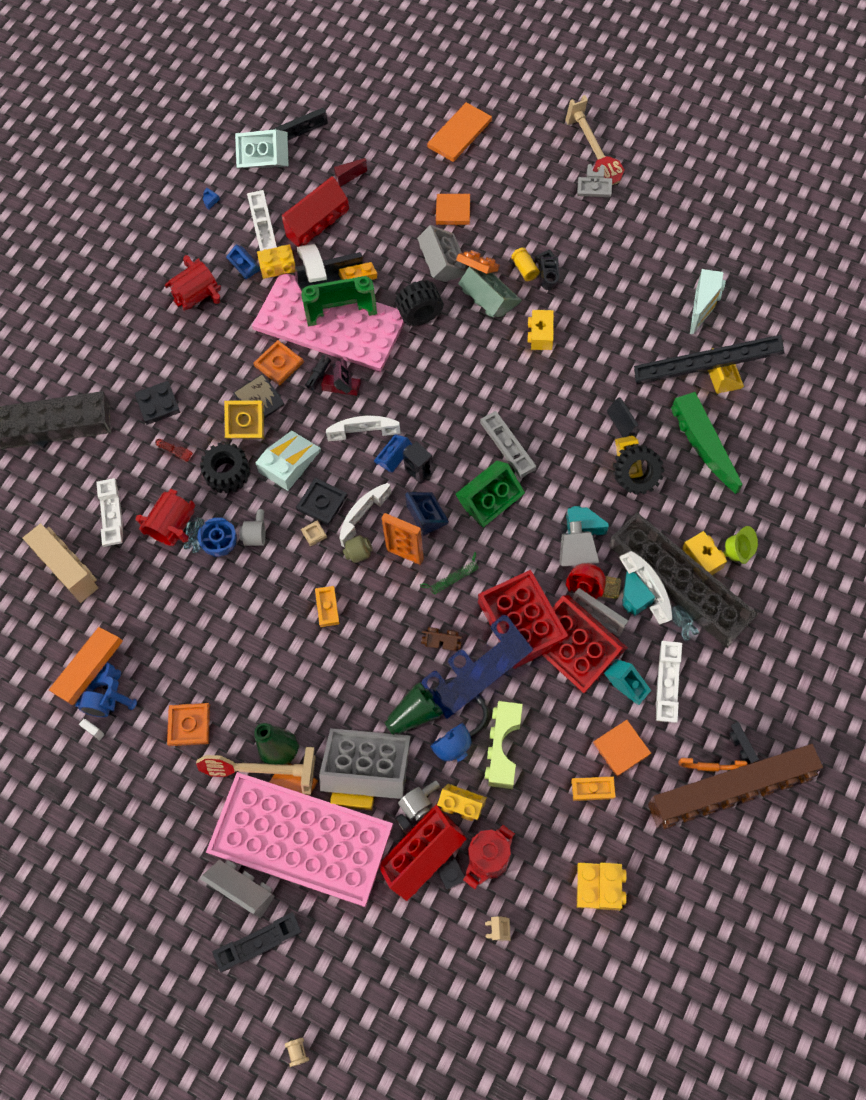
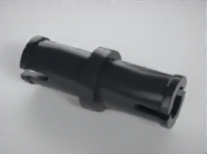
M321 355L305 383L308 389L311 386L310 390L315 391L320 379L324 378V372L331 362L328 356L326 360L324 359L326 355Z

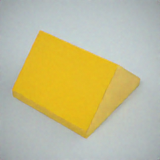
M736 364L708 370L717 394L744 387Z

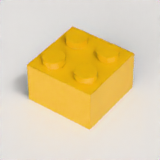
M224 401L226 439H264L263 401Z

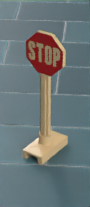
M583 95L578 103L570 100L566 122L568 125L576 122L580 124L598 159L593 171L598 172L600 166L604 165V178H612V185L620 183L624 173L622 164L617 159L604 156L586 121L584 114L588 102L586 95Z
M306 747L303 764L234 763L223 756L205 755L196 761L198 771L211 777H227L235 773V771L289 774L301 777L302 793L311 795L316 756L314 755V747Z

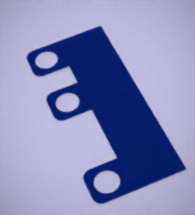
M503 615L492 623L491 629L501 642L473 663L464 650L457 651L448 659L449 665L457 674V677L446 684L437 671L431 672L422 680L423 686L432 693L434 697L432 700L440 706L446 719L451 717L533 651V648L508 616ZM501 621H506L509 624V630L504 634L497 631V624ZM459 655L464 656L466 659V664L462 668H457L454 665V659ZM431 677L439 679L440 684L435 689L436 692L427 685V681Z

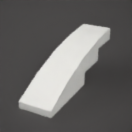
M264 191L247 193L260 251L276 248Z

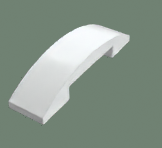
M316 245L296 247L298 255L302 258L309 282L327 280L324 265Z
M381 416L353 417L337 422L326 429L328 441L346 440V433L382 430V436L401 433L398 421Z
M116 479L98 481L96 483L101 506L102 546L120 544L123 541V521Z
M386 483L369 491L351 508L341 528V546L345 548L346 541L356 535L354 525L373 503L381 506L391 495L390 484Z
M632 551L619 556L628 573L636 571L641 581L655 596V604L649 608L658 623L662 624L672 620L671 605L667 592L652 567Z
M661 641L657 678L656 721L677 723L679 702L677 701L682 643Z

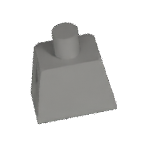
M581 521L570 522V533L562 534L559 561L561 566L599 563L592 533L589 531L582 532Z

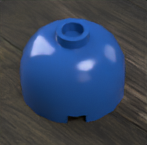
M224 518L209 519L198 530L197 538L199 545L207 554L213 557L227 555L236 546L237 534L235 528Z
M461 723L448 731L442 738L437 739L430 747L441 760L450 762L456 759L459 762L468 756L466 751L471 746V735L466 726Z

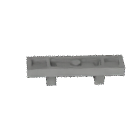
M496 411L480 419L481 425L520 478L536 470V465Z

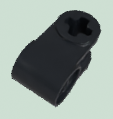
M557 255L553 257L539 256L538 267L541 286L548 291L553 290L559 280V261Z

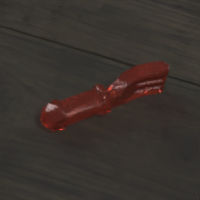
M163 439L155 440L157 447H161L169 451V453H174L176 457L185 462H188L193 454L190 450L181 446L175 447L174 444H169L163 441Z

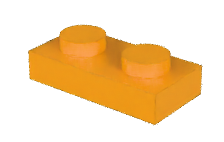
M372 262L339 269V276L341 280L361 276L377 279V272Z
M335 587L316 588L315 594L320 627L339 625Z
M614 777L572 778L571 780L573 801L616 798Z

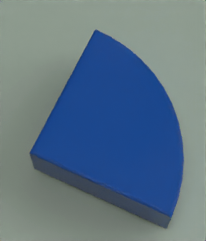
M206 188L203 192V202L209 210L220 200V197L209 188Z

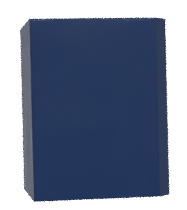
M407 492L405 494L406 506L417 526L421 528L423 536L449 523L432 492Z

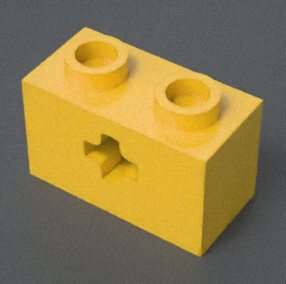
M532 310V317H528V328H531V332H528V343H531V350H552L554 310Z
M704 531L689 539L683 545L682 551L704 580L722 570L727 562L725 554L717 549L713 539L709 535L707 536Z

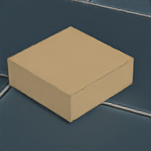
M318 520L301 529L310 547L327 538Z

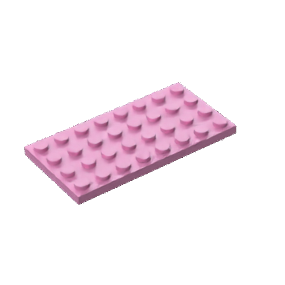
M283 274L278 276L252 324L253 330L381 372L405 323L398 309L376 302L377 315L369 316L365 309H358L357 303L323 309L324 316L317 318V325L308 327L301 290L295 280V276Z
M237 772L206 853L366 907L393 828V823L336 804H330V802Z

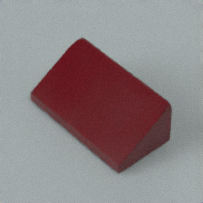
M325 375L321 383L322 391L346 394L335 387L334 375ZM351 378L352 390L348 395H358L361 379Z

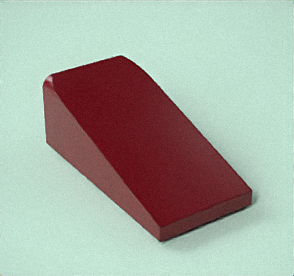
M366 158L334 167L335 178L339 186L367 172Z

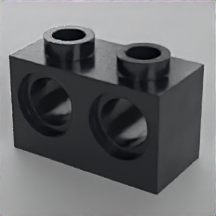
M417 441L412 445H408L403 452L404 468L408 474L421 484L433 473L432 454Z

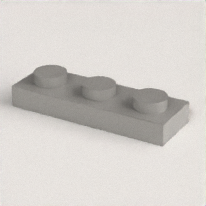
M578 588L573 599L611 633L619 637L626 627L628 620Z

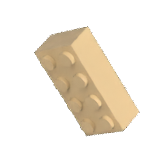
M40 523L23 537L30 548L80 603L98 589V586L94 583L97 579L80 562L79 558L68 549L67 545L56 536L50 527L45 528Z

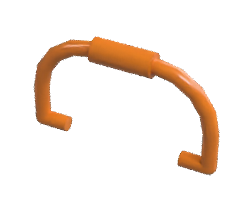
M681 758L678 761L680 766L697 769L698 771L719 772V770H733L748 765L747 761L735 760V765L703 762L695 764L693 763V758Z

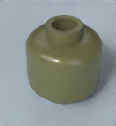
M361 535L347 540L345 549H343L346 559H350L354 563H359L369 558L371 551H373L369 539Z

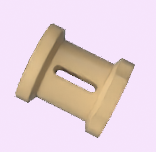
M304 1038L285 1043V1048H288L291 1060L289 1063L290 1067L310 1061L309 1057H306Z

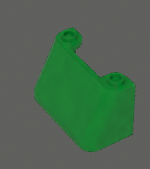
M367 276L310 285L301 292L308 327L317 325V318L324 316L323 309L357 303L359 310L365 309L369 316L377 315L373 282Z

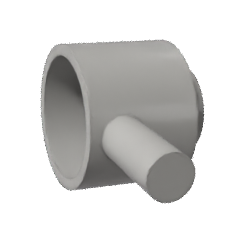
M257 510L256 521H244L243 526H240L239 537L240 541H243L244 546H264L266 536L265 523L263 521L264 510Z
M434 781L422 790L420 787H417L398 802L410 821L415 819L419 821L430 811L429 808L432 806V803L427 796L439 789L440 786L437 781Z

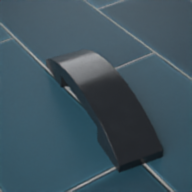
M291 912L273 921L272 924L240 940L230 942L212 951L221 973L276 948L302 932L294 913Z

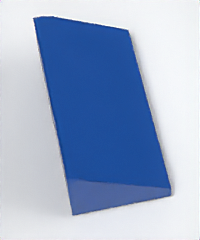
M237 244L226 256L245 279L261 270L260 265L251 255Z
M395 434L375 458L374 462L387 471L394 472L403 460L405 448L408 445H412L408 437Z

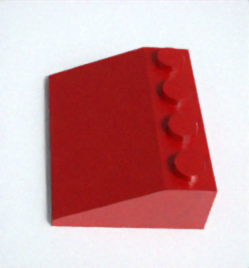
M531 570L478 594V604L514 669L532 661L568 638V634Z
M563 595L553 606V610L568 634V638L541 655L580 691L586 693L628 647L570 595Z

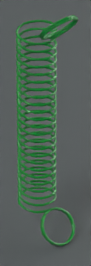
M474 552V555H473V558H472V561H473V562H475L474 560H475V557H476V552ZM464 566L465 569L470 568L472 570L473 566ZM459 569V571L457 570V572H460V573L463 572L464 575H465V573H466V571H463V570H460V569ZM453 572V574L451 573V575L453 576V578L455 579V577H456V579H457V576L455 575V573H454V572ZM421 583L420 587L430 588V585Z

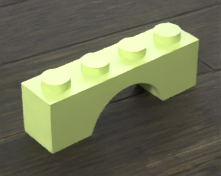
M498 701V707H493L492 719L496 720L495 727H491L490 739L494 740L493 747L488 748L487 759H491V765L486 767L485 779L489 780L488 786L513 789L516 764L504 755L502 742L510 732L520 729L523 704Z

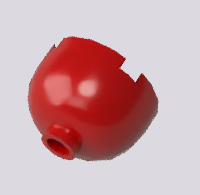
M591 563L578 564L571 570L566 579V587L570 593L571 590L575 593L580 588L597 600L598 597L603 596L605 591V574L598 566Z

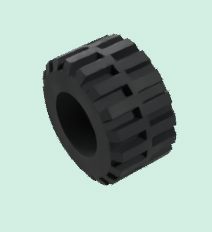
M420 280L419 282L407 285L397 294L395 304L404 323H407L409 326L428 323L440 314L444 306L436 285L428 280Z
M225 442V445H222V443H217L218 446L212 445L210 450L204 452L205 456L201 457L202 462H200L201 472L207 485L212 490H217L218 493L224 491L227 494L231 490L236 492V488L239 487L241 489L243 483H247V477H250V466L245 453L236 444L230 445L229 442ZM223 464H234L233 468L228 472H216Z
M633 444V447L628 445L625 451L621 449L619 451L621 455H616L614 458L617 461L616 463L613 462L615 470L612 471L615 480L623 489L629 493L633 492L635 495H639V492L644 495L647 494V490L652 492L655 485L657 487L660 485L658 481L664 477L661 475L664 472V468L662 467L663 461L656 452L642 444L641 446ZM638 460H646L647 470L644 475L639 478H630L629 469L631 465Z

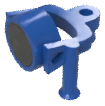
M107 662L79 697L75 706L81 712L88 715L108 717L110 710L114 711L115 701L128 706L129 710H133L137 705V700L130 699L117 692L119 685L117 680L121 676V671L115 669L112 664ZM108 685L105 695L93 692L99 686Z

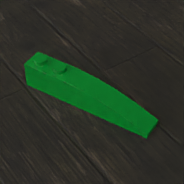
M696 392L675 398L671 410L674 417H677L681 431L685 432L691 445L708 468L735 494L739 493L743 484Z

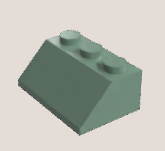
M472 267L467 269L458 283L463 288L462 291L471 296L477 305L482 306L490 317H502L522 301L493 273L486 274Z

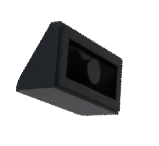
M618 397L608 408L607 413L622 437L636 435L638 423L622 398Z

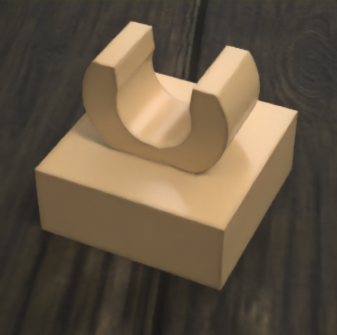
M491 917V921L485 922L486 926H492V933L486 934V938L496 941H511L509 918Z

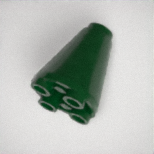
M419 682L410 689L384 723L388 730L395 735L396 733L400 734L434 721L444 713L440 706L432 700L434 697L429 689H425L423 684Z
M261 723L255 728L254 737L262 762L265 764L288 765L295 758L299 749V742L293 733L268 723Z

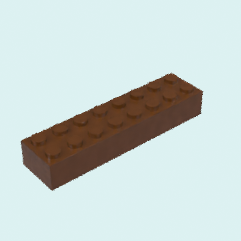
M809 744L654 795L648 806L656 827H663L665 830L676 826L675 823L681 820L684 823L695 820V817L699 814H703V816L711 815L720 807L723 810L735 806V803L741 800L742 803L750 802L759 794L765 797L773 794L779 788L781 790L789 789L799 781L801 784L810 782L814 777L818 776V772L823 766L813 744Z

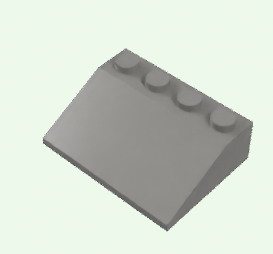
M330 728L319 774L320 791L402 799L406 782L410 736Z

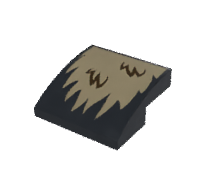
M263 373L233 392L237 401H263L264 419L285 405Z

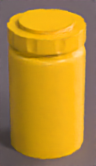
M519 248L512 253L511 259L524 280L528 282L537 278L540 271L526 248Z

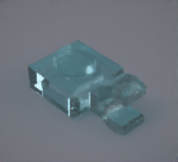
M197 517L189 520L187 523L185 534L189 537V540L184 543L185 550L190 549L192 545V553L199 552L200 545L197 536L198 530L204 525V519Z
M674 606L671 608L672 621L679 627H682L681 635L685 641L691 640L688 634L689 631L693 635L699 634L698 629L692 624L694 621L684 606Z

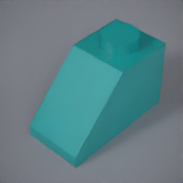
M574 506L567 509L568 533H570V522L581 521L582 532L589 531L592 535L607 534L608 523L589 508Z
M627 571L622 602L624 609L628 613L631 612L635 617L653 604L655 596L635 572L629 574Z
M616 659L604 673L615 688L637 705H640L651 692L649 686L630 663Z

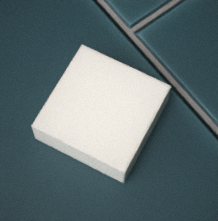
M86 719L80 722L79 725L99 741L102 739L104 733Z

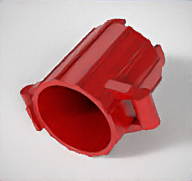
M188 255L184 256V265L187 269L165 284L166 289L169 287L171 289L174 303L178 307L182 305L183 311L189 310L208 296L213 299L215 304L220 303V294L218 292L221 291V286L217 284L210 270L199 258L193 262Z
M173 489L161 494L147 517L142 515L136 516V521L141 525L139 530L144 535L148 534L153 539L168 546H174L177 540L182 542L189 540V537L183 530L194 514L196 506L193 501L190 500L188 504L183 498L177 496V491Z
M502 825L496 831L485 830L476 834L468 847L469 865L463 881L476 889L478 885L483 884L486 880L498 878L506 872L511 856L510 846L515 833ZM471 872V874H473L475 877H477L480 881H477V880H476L474 877H472L469 873Z

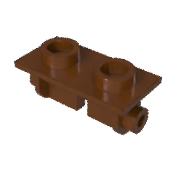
M428 627L427 630L422 631V633H426V637L422 636L421 644H425V647L439 648L440 641H443L442 649L453 651L461 649V642H458V639H462L463 635H458L459 631L447 630V633L439 632V628Z

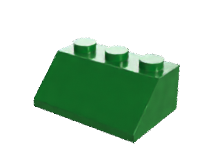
M497 460L455 495L463 508L482 527H485L524 495L525 492L509 464Z

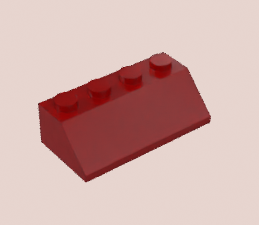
M333 176L282 215L286 237L297 247L308 244L311 239L321 234L325 228L332 225L349 210L348 198Z
M436 804L381 861L379 869L389 888L408 901L432 877L438 868L446 863L448 858L462 846L467 838L451 818Z

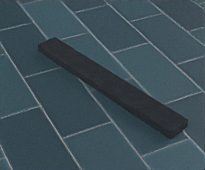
M782 335L634 366L635 381L638 385L785 354Z

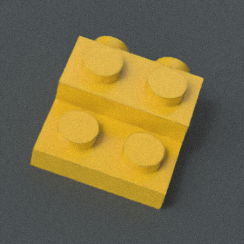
M290 244L257 251L263 279L295 272L296 266Z
M448 783L442 789L437 805L442 807L441 810L450 814L457 812L462 814L461 817L463 819L473 821L474 819L478 820L487 797Z
M578 863L577 908L620 911L622 905H626V892L622 891V883H626V870L622 869V864Z

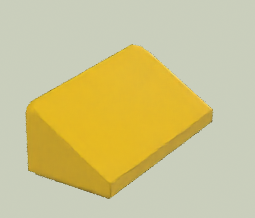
M332 792L330 804L350 809L372 811L374 796Z

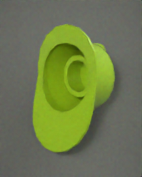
M745 526L737 534L729 537L726 540V549L723 552L725 556L729 557L732 561H740L742 564H746L756 553L758 547V539L754 529L750 526Z

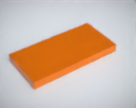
M466 102L427 143V147L454 162L492 121V116Z
M384 513L381 519L387 551L421 565L424 560L421 528Z
M98 627L49 688V691L73 706L122 644L123 640Z

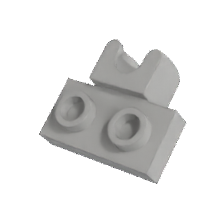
M591 164L587 166L586 177H578L577 196L611 197L612 178H604V165L600 166L598 172L592 170Z

